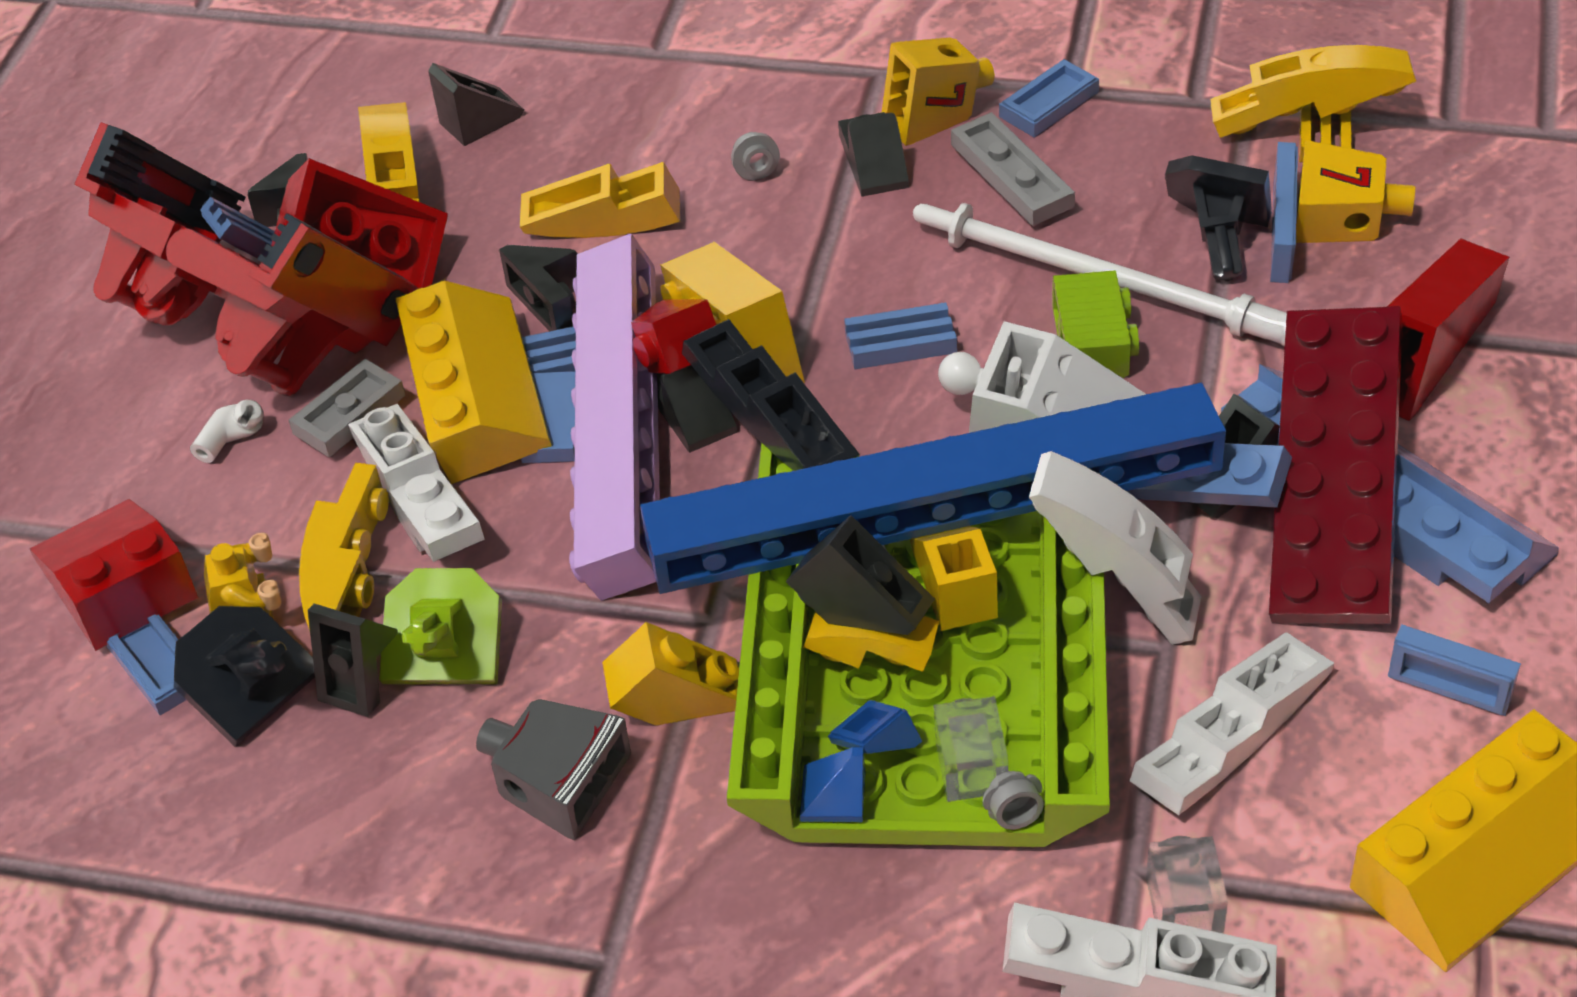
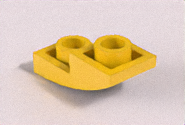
M815 611L803 648L819 653L827 660L842 662L858 669L866 651L882 656L892 664L905 665L923 672L932 652L939 621L924 616L915 630L909 635L828 624Z

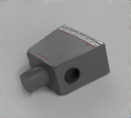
M542 699L532 701L515 726L494 718L487 719L480 728L476 740L477 750L493 757L491 766L499 794L505 800L574 841L631 756L625 718Z

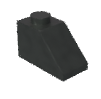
M852 515L811 549L786 580V583L798 593L800 599L807 606L813 608L828 624L909 635L916 629L935 600Z

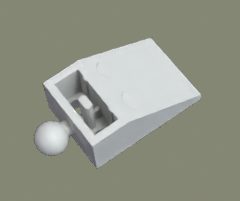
M1005 321L1001 326L984 368H981L977 359L969 353L954 352L942 360L938 370L939 381L948 392L955 395H965L974 390L969 433L999 427L1004 424L1054 415L1059 412H1068L1115 400L1146 395L1056 334Z

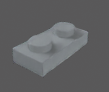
M364 359L289 419L292 433L324 455L331 457L353 439L348 424L364 418L368 412L374 409L388 408L405 396L402 380Z

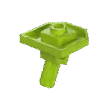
M415 568L385 596L383 625L398 629V633L381 652L379 680L382 684H498L502 599L473 568Z

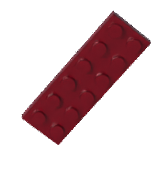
M1400 306L1287 311L1279 446L1286 448L1292 456V460L1278 506L1275 507L1269 616L1272 624H1391L1402 313Z

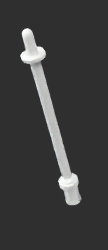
M962 203L955 213L928 204H919L913 210V217L917 222L948 232V244L951 247L960 248L968 238L1077 274L1116 270L1118 285L1121 288L1128 287L1131 291L1224 320L1227 327L1230 328L1231 334L1241 337L1248 333L1285 346L1287 313L1256 303L1254 296L1244 293L1241 297L1228 300L973 219V207L967 203Z

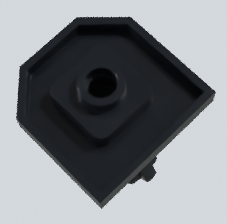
M1194 155L1169 161L1165 172L1168 196L1192 211L1197 212L1202 242L1207 243L1213 277L1216 280L1230 281L1242 275L1243 264L1237 235L1240 234L1243 222L1264 227L1269 226L1272 216L1269 171Z
M218 606L175 643L173 687L234 747L315 678L313 657L261 607Z

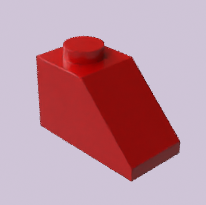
M665 299L655 303L631 322L635 333L632 341L635 354L640 363L647 367L650 373L671 374L691 365L682 355L683 341L716 325L708 299Z

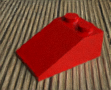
M310 158L288 179L274 234L281 235L282 231L277 229L280 223L285 226L288 224L289 221L284 219V216L288 213L346 247L397 273L418 288L432 285L448 213ZM272 240L271 246L273 247L276 242Z
M127 499L29 548L33 558L95 651L108 645V638L119 633L118 637L120 639L149 624L148 618L155 614L162 617L199 598L180 550L158 520L131 499Z

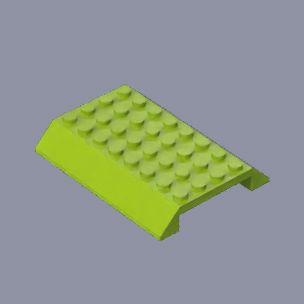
M761 443L758 479L794 471ZM1038 511L971 525L981 529L997 571L998 618L941 631L938 625L932 652L923 672L905 665L892 664L882 656L866 651L858 669L842 662L827 660L819 653L803 648L815 610L807 606L800 599L798 593L786 583V580L799 564L749 574L727 789V805L785 838L801 843L1045 847L1108 814L1110 798L1104 572L1091 575L1078 557L1067 549L1064 540L1053 526ZM910 539L885 544L886 550L926 589L910 544ZM931 605L924 616L937 620ZM869 700L906 709L922 742L915 748L864 753L866 775L863 822H800L804 765L849 749L831 743L828 737L831 731ZM1007 771L1022 772L1024 776L1033 774L1042 784L1040 795L1044 802L1043 811L1033 823L1020 829L1011 830L1001 827L996 820L989 816L988 810L983 807L985 791L989 788L995 777Z

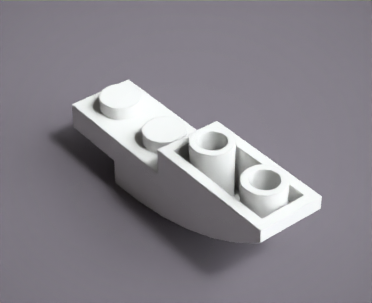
M398 404L388 408L374 409L368 412L364 418L348 424L366 463L377 466L382 488L388 491L389 504L419 552L425 550L431 560L435 562L485 540L480 522L441 472L434 451Z
M1052 451L1041 454L1029 498L1032 500L1038 513L1048 520L1064 540L1067 549L1078 557L1091 575L1112 570L1118 582L1128 589L1144 609L1149 621L1156 624L1172 645L1192 640L1202 596L1188 579L1193 553L1154 512L1107 478Z
M1014 902L1008 915L1002 972L1061 985L1060 997H1276L1277 945L1150 917L1143 929L1138 930Z

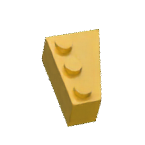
M716 242L660 264L665 284L660 286L663 300L708 299L716 325L729 319L752 349L762 345L786 377L796 372L803 383H805L781 289Z

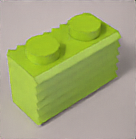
M1116 270L1054 275L1052 281V309L1057 336L1120 377L1125 378L1128 376L1130 356L1139 355V335L1137 325L1127 324L1126 319L1131 318L1130 292L1128 287L1120 288L1118 285Z

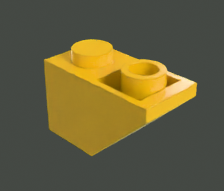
M966 526L910 539L926 590L935 598L932 607L936 619L939 621L941 631L998 618L997 571L980 528Z
M645 622L602 662L610 709L655 726L735 711L739 667L736 658L723 651H717L687 639L679 633L670 632Z

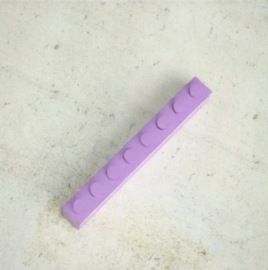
M631 233L577 254V277L573 278V289L576 295V313L572 315V322L576 332V350L572 351V362L576 373L575 388L571 391L572 402L575 407V426L571 429V439L575 448V466L570 470L571 481L574 487V508L570 510V521L574 530V550L570 552L569 561L576 579L581 583L585 582L601 601L656 582L646 544L640 504L660 500L657 373L648 372L647 367L643 366L638 360L633 348L632 341L635 333L631 325L633 320L656 303L655 266Z

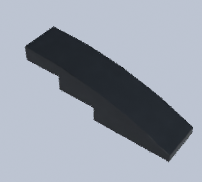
M729 319L683 341L682 355L712 392L746 429L792 470L796 471L838 460L859 457L858 451L796 372L786 377L764 347L761 345L752 349Z

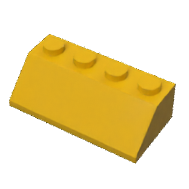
M444 280L396 298L428 442L451 484L537 453L539 449L552 447L517 316L510 297Z
M1535 709L1531 710L1357 845L1349 888L1444 972L1449 971L1577 866V742Z

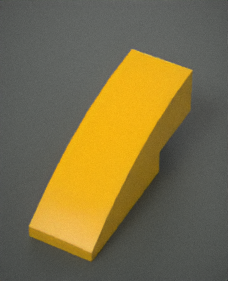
M664 162L618 177L609 163L521 194L520 228L524 234L567 238L607 237L649 231L680 222V189Z

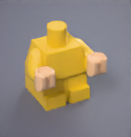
M262 532L253 535L249 543L236 545L228 543L218 544L212 548L210 554L205 555L204 580L210 613L218 606L261 607L273 618L272 610L278 609L282 602L277 581L266 580L264 573L256 574L254 569L255 562H268L272 558L273 553L267 533Z

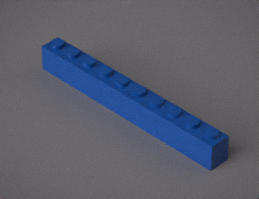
M1201 382L640 504L645 539L659 594L799 564L811 549L850 515L881 545L1037 511L1029 495L1041 454L1050 451L1089 468L1125 491L1220 471L1223 466L1226 429Z

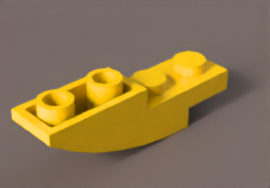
M1339 45L1295 51L1249 65L1252 83L1210 99L1213 123L1219 137L1222 138L1232 133H1246L1255 128L1258 123L1279 115H1293L1302 110L1305 105L1313 102L1320 118L1330 114H1344L1353 110L1359 103L1380 95L1391 96L1397 94L1407 85L1417 81L1410 56L1406 50L1384 46Z
M406 102L358 107L366 181L419 202Z
M355 462L338 502L317 500L307 523L301 547L299 566L300 597L309 632L308 609L314 603L359 617L362 609H367L372 602L374 579L372 575H368L365 561L370 553L372 533L377 522L384 520L389 505L388 491L382 488L376 465Z

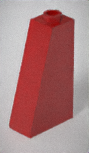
M1460 238L1387 306H1400L1402 313L1400 418L1410 421L1416 415L1494 306L1508 265L1509 256Z

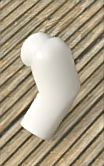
M246 399L238 404L217 409L190 446L193 456L202 462L211 463L225 443L255 434L263 423L264 412L261 405L254 400Z

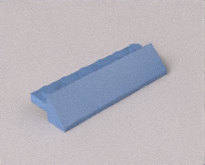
M1259 364L1258 380L1238 395L1280 425L1283 372ZM1398 444L1394 557L1437 586L1450 577L1490 603L1514 581L1523 586L1557 556L1558 546Z

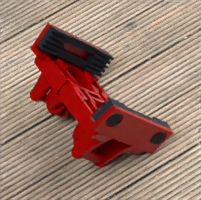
M103 122L99 124L74 185L90 192L88 216L110 228L100 269L93 286L95 296L106 303L119 302L136 310L145 320L167 326L179 322L182 318L186 319L202 304L209 291L214 293V295L225 300L218 316L215 339L218 341V353L222 360L225 361L227 369L240 377L251 375L271 384L275 392L284 396L295 394L335 345L355 354L373 340L387 346L401 325L396 298L420 289L397 273L346 247L288 213L284 216V219L289 221L288 224L285 226L280 223L277 229L282 231L281 235L278 236L273 233L270 238L276 242L274 246L266 244L264 248L269 252L267 257L262 254L258 257L261 264L221 245V239H219L203 218L200 209L211 196L240 212L241 206L237 205L238 200L244 202L246 197L157 150L156 147L129 132ZM136 270V274L131 286L128 284V282ZM285 348L279 363H273L279 356V354L282 352V350Z

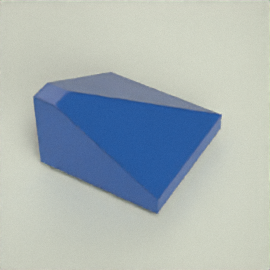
M873 700L867 701L828 735L831 743L846 748L863 747L865 754L915 748L922 742L906 709Z
M852 747L804 765L800 822H863L866 775L863 747Z

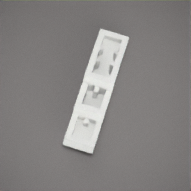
M1285 632L1218 678L1213 696L1177 719L1172 738L1135 763L1130 782L1177 815H1180L1223 781L1287 721L1332 672L1335 663Z

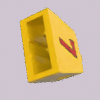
M951 37L891 43L882 112L894 113L898 122L901 142L905 146L914 144L968 120L972 115L976 89L990 86L994 82L995 73L993 65L985 57L977 59L957 39Z
M1305 141L1296 220V243L1374 241L1379 236L1382 214L1412 216L1415 186L1385 183L1387 159L1381 154L1314 141Z

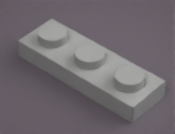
M992 112L951 130V145L1032 226L1074 208L1075 192Z

